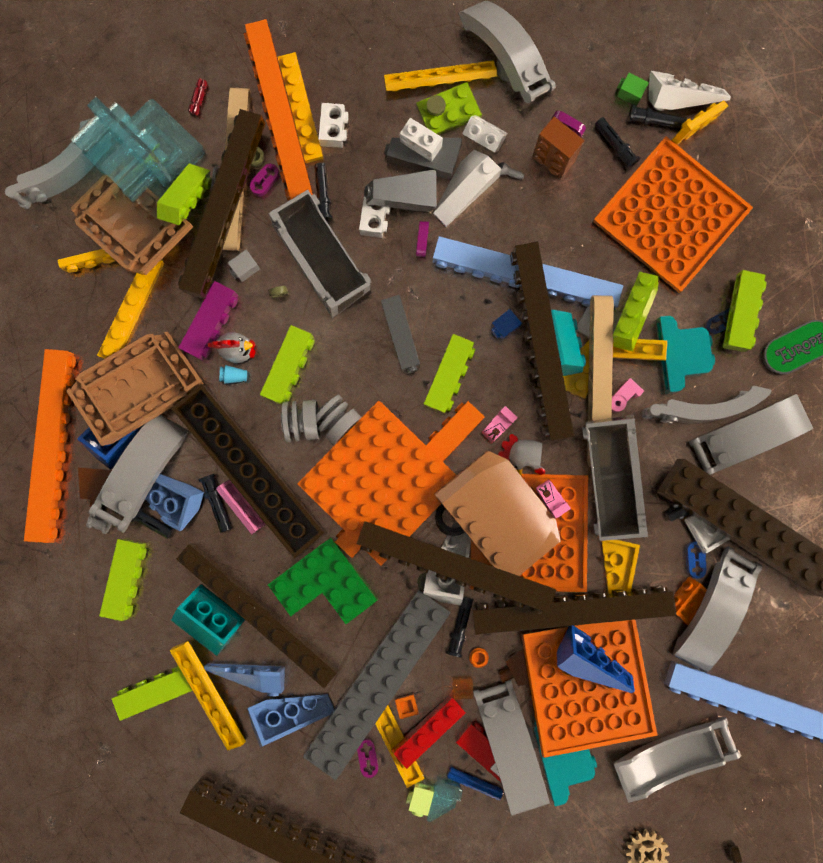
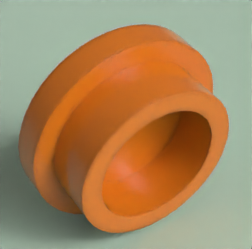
M475 648L470 652L469 661L474 667L481 668L488 663L489 656L483 648Z

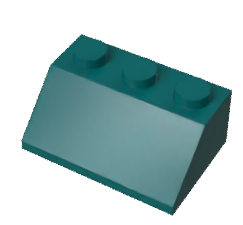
M551 310L563 376L582 373L583 367L586 366L584 354L581 355L579 349L582 348L580 336L577 337L575 331L578 330L577 321L572 318V313Z
M200 584L176 609L171 621L217 656L229 643L245 619Z

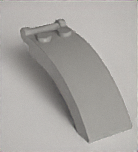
M485 0L458 13L465 30H470L478 35L492 49L505 69L515 92L520 91L526 103L534 101L536 97L545 92L555 90L556 84L550 79L542 57L531 37L507 11ZM541 80L542 86L533 91L529 90L528 86Z
M98 116L80 122L79 131L69 146L47 164L18 175V183L5 189L6 196L10 199H15L23 209H28L32 203L44 202L47 198L72 187L94 167L101 157L110 138L109 130ZM23 192L26 196H22L19 193Z
M752 386L749 391L741 390L733 399L718 404H691L671 399L667 401V404H654L650 408L643 409L641 415L644 419L659 418L661 422L673 424V422L687 424L713 422L754 407L771 394V389Z
M795 394L689 441L691 447L693 446L704 471L711 475L788 442L812 430L813 427L798 395ZM706 441L716 463L715 466H710L700 444L701 442Z
M162 415L147 422L132 439L115 464L88 513L94 517L98 516L117 527L118 531L124 533L132 518H135L164 467L183 445L189 431ZM102 505L124 516V519L121 521L101 509Z
M729 546L724 549L721 560L714 567L708 589L698 611L686 630L677 639L673 652L674 656L705 673L713 668L730 645L745 617L758 574L762 570L761 564L752 562L739 555ZM730 559L749 568V573L730 563Z
M511 679L505 681L504 684L492 688L473 691L511 816L550 804L537 757ZM506 691L509 693L507 697L483 704L482 699Z
M718 718L715 721L667 735L630 752L614 762L628 803L645 799L653 792L677 780L724 766L726 762L740 758L741 754L736 749L727 726V718ZM720 728L729 751L728 753L723 754L714 729Z

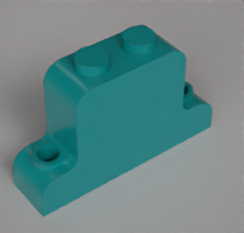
M660 316L656 320L658 340H667L666 361H661L665 395L674 394L685 388V377L701 376L713 369V365H715V356L711 352L713 341L708 330L703 327L678 329L677 321L672 316Z
M536 722L532 723L553 804L555 807L563 805L567 802L568 796H570L568 786L594 778V768L597 767L594 755L591 756L589 749L542 757Z

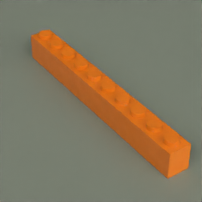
M267 19L245 24L247 32L244 33L246 44L251 46L248 53L251 62H255L256 67L252 68L255 79L259 78L260 84H257L259 94L264 96L265 101L262 102L264 113L269 115V119H266L269 131L272 130L274 134L271 137L273 148L277 147L278 154H275L278 166L282 165L283 171L280 172L282 182L287 184L288 189L284 190L287 201L306 190H309L311 195H313ZM300 198L299 200L292 203V205H298L300 202H302L303 199Z
M45 349L24 534V541L54 543L58 533L56 528V520H58L60 515L58 501L62 496L60 482L64 477L62 464L66 458L64 445L68 439L66 426L70 420L68 408L72 402L67 390L73 386L74 377L72 370L76 364L74 354L69 351Z
M469 401L466 404L462 402L454 410L456 414L452 418L450 416L447 417L441 424L443 428L439 432L435 430L428 438L431 441L426 446L442 461L485 418ZM344 529L336 535L338 539L335 543L351 558L361 550V546Z

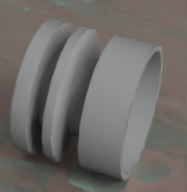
M340 395L326 402L316 414L317 426L320 425L318 431L323 432L329 428L330 430L325 438L333 445L362 418L354 409L347 413L344 412L348 403L345 401L340 404L343 400Z
M316 399L303 400L302 409H299L297 402L293 401L292 410L289 402H283L281 427L286 442H292L293 433L295 440L300 441L301 432H304L306 440H320V432L318 431L320 425L317 426L316 414L319 410Z

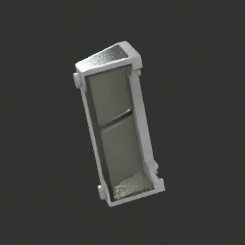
M306 190L271 211L269 216L273 228L333 318L370 290L371 279L366 272L363 274L358 270L318 208L320 204L315 194L311 195L309 190Z
M634 415L586 422V427H583V437L588 439L598 519V523L594 524L595 535H599L600 541L648 537Z

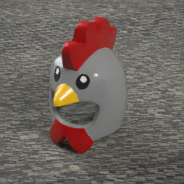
M228 332L222 335L218 341L208 343V347L216 349L223 359L231 363H242L249 358L255 357V342L237 332ZM249 349L248 353L245 356H243L245 351Z
M514 434L509 435L510 441L502 442L504 451H500L498 455L509 460L520 475L525 466L533 468L536 474H545V469L540 466L541 442L527 439L518 440Z

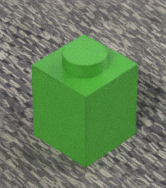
M628 73L626 79L622 78L617 87L620 90L617 97L637 106L649 82Z

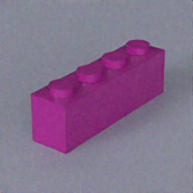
M214 281L178 348L201 361L207 358L211 352L208 343L219 338V330L222 324H226L229 319L228 313L230 309L234 308L238 302L237 293Z

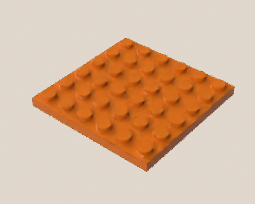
M665 136L595 217L593 222L673 289L681 293L753 207Z
M378 400L297 484L357 542L364 521L410 537L441 505V502L434 494L453 479L456 474ZM372 550L371 553L367 552L380 566L387 561V559L379 556L380 552Z
M521 474V477L543 504L544 502L537 493L536 487L549 479L571 509L556 518L561 542L520 576L556 589V592H587L588 475ZM471 540L470 559L492 566Z
M636 620L574 625L592 638L590 642L595 647H602L605 650L606 656L611 661L616 660L633 676L635 689L633 693L574 677L557 667V650L568 627L521 634L542 757L545 758L658 736Z

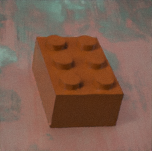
M553 117L540 132L532 156H534L537 163L544 164L549 168L551 174L562 178L575 163L585 140L557 118Z

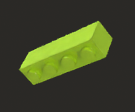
M189 163L158 200L157 219L180 225L184 219H187L191 209L195 208L197 201L202 199L204 192L211 187L210 170Z
M742 270L736 275L722 348L747 352L754 347L756 342L754 333L759 325L758 312L763 305L761 296L767 284L765 274Z
M639 272L613 333L614 347L633 352L658 291V276Z
M290 325L260 393L263 398L280 405L283 402H289L292 392H290L292 385L297 384L300 376L298 375L300 367L303 368L305 366L307 351L312 350L315 342L311 333Z
M455 334L452 335L424 402V407L444 415L446 411L450 412L454 403L451 400L453 393L457 394L461 383H458L461 376L465 377L469 367L466 365L468 358L472 359L476 349L473 348L474 342Z
M117 539L100 617L124 621L132 615L133 606L131 604L138 590L136 582L142 573L140 565L146 556V543Z
M179 666L172 668V672L167 675L162 672L153 676L154 680L148 683L146 679L136 683V688L129 690L126 687L117 691V696L112 698V702L119 720H124L193 691Z

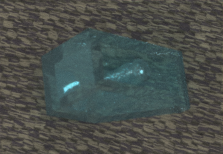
M436 777L434 795L427 821L431 822L455 808L457 801H461L463 790L460 789L459 783L442 777Z

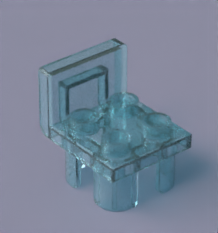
M95 97L87 105L94 116L70 139L83 151L86 158L104 175H108L118 185L123 194L133 203L156 180L168 189L189 163L194 165L205 154L203 146L154 99H150L131 117L117 102H114L107 108Z

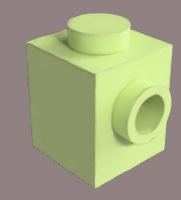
M422 783L414 784L413 791L408 792L406 803L409 804V811H412L413 815L419 817L423 815L428 816L434 795V787Z

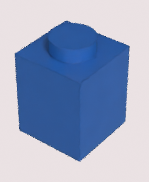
M509 309L492 322L491 332L497 339L500 337L503 341L517 330L522 323Z

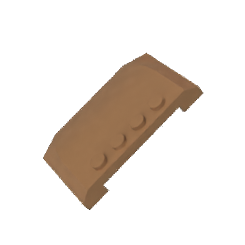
M118 161L71 207L76 218L74 219L76 225L126 271L147 275L193 228L186 219L180 225L157 219V202L160 198L136 179Z
M164 332L162 335L147 334L81 372L76 377V382L72 388H68L67 393L101 446L113 444L169 410L196 387L203 384V382L178 348L168 332Z
M485 451L434 494L491 565L498 569L520 576L561 542L557 521L509 460L490 451Z

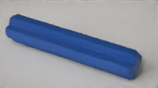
M451 767L447 773L448 779L494 799L500 800L502 798L503 790L455 768Z

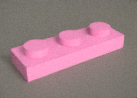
M230 480L217 487L218 493L251 534L266 525Z

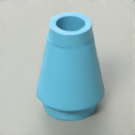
M227 365L220 367L219 382H224V384L247 382V370Z

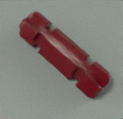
M198 78L196 81L197 87L194 88L190 101L192 104L188 108V112L195 116L199 114V107L205 94L204 90L207 88L206 80Z

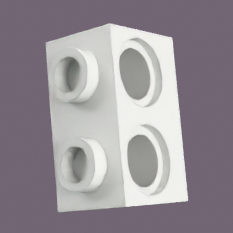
M322 103L319 129L320 146L343 148V141L347 140V130H344V125L348 123V112H345L344 104ZM334 114L339 115L337 119L330 118ZM332 132L338 133V135L335 137L329 136V134Z
M474 115L470 117L462 134L489 150L497 152L508 133Z
M412 118L408 120L400 132V142L431 162L442 147L443 138Z
M364 196L359 227L360 235L382 238L383 232H387L388 221H385V216L389 214L390 207L382 206L379 210L372 209L373 205L366 204V197ZM377 222L379 224L377 228L369 227L370 223Z

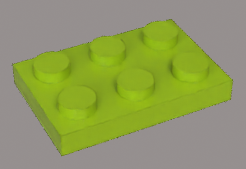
M468 82L436 94L441 96L446 103L445 111L440 116H432L427 111V101L429 98L416 103L425 127L437 135L467 124L471 116L482 117Z

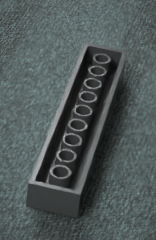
M417 589L305 750L303 758L334 780H337L451 612Z

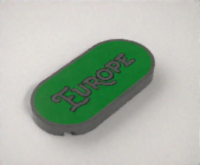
M811 320L770 340L766 344L762 355L766 368L773 373L786 375L822 358L823 321Z

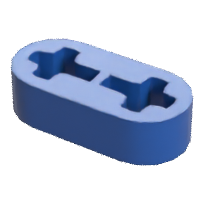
M690 542L685 548L687 573L692 578L700 579L705 576L707 571L706 554H703L697 542ZM694 545L696 546V548H699L700 550L699 552H696V559L695 553L691 552V549L694 548ZM695 561H697V567L701 568L697 575L696 572H692V568L696 567Z

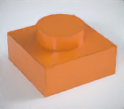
M414 693L395 698L400 719L419 714Z

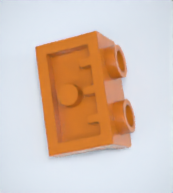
M688 577L674 594L676 615L687 625L694 618L707 591L701 583L691 577Z

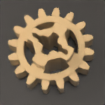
M644 829L643 834L636 831V837L630 835L632 842H626L629 849L624 850L626 856H629L626 858L628 863H668L665 856H669L670 853L666 850L668 845L666 842H663L661 835L657 836L653 830L649 834L647 829Z

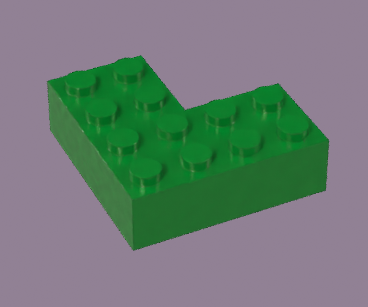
M330 537L268 584L290 616L294 615L321 593L324 594L345 624L378 601V597L343 550L335 543L333 537Z

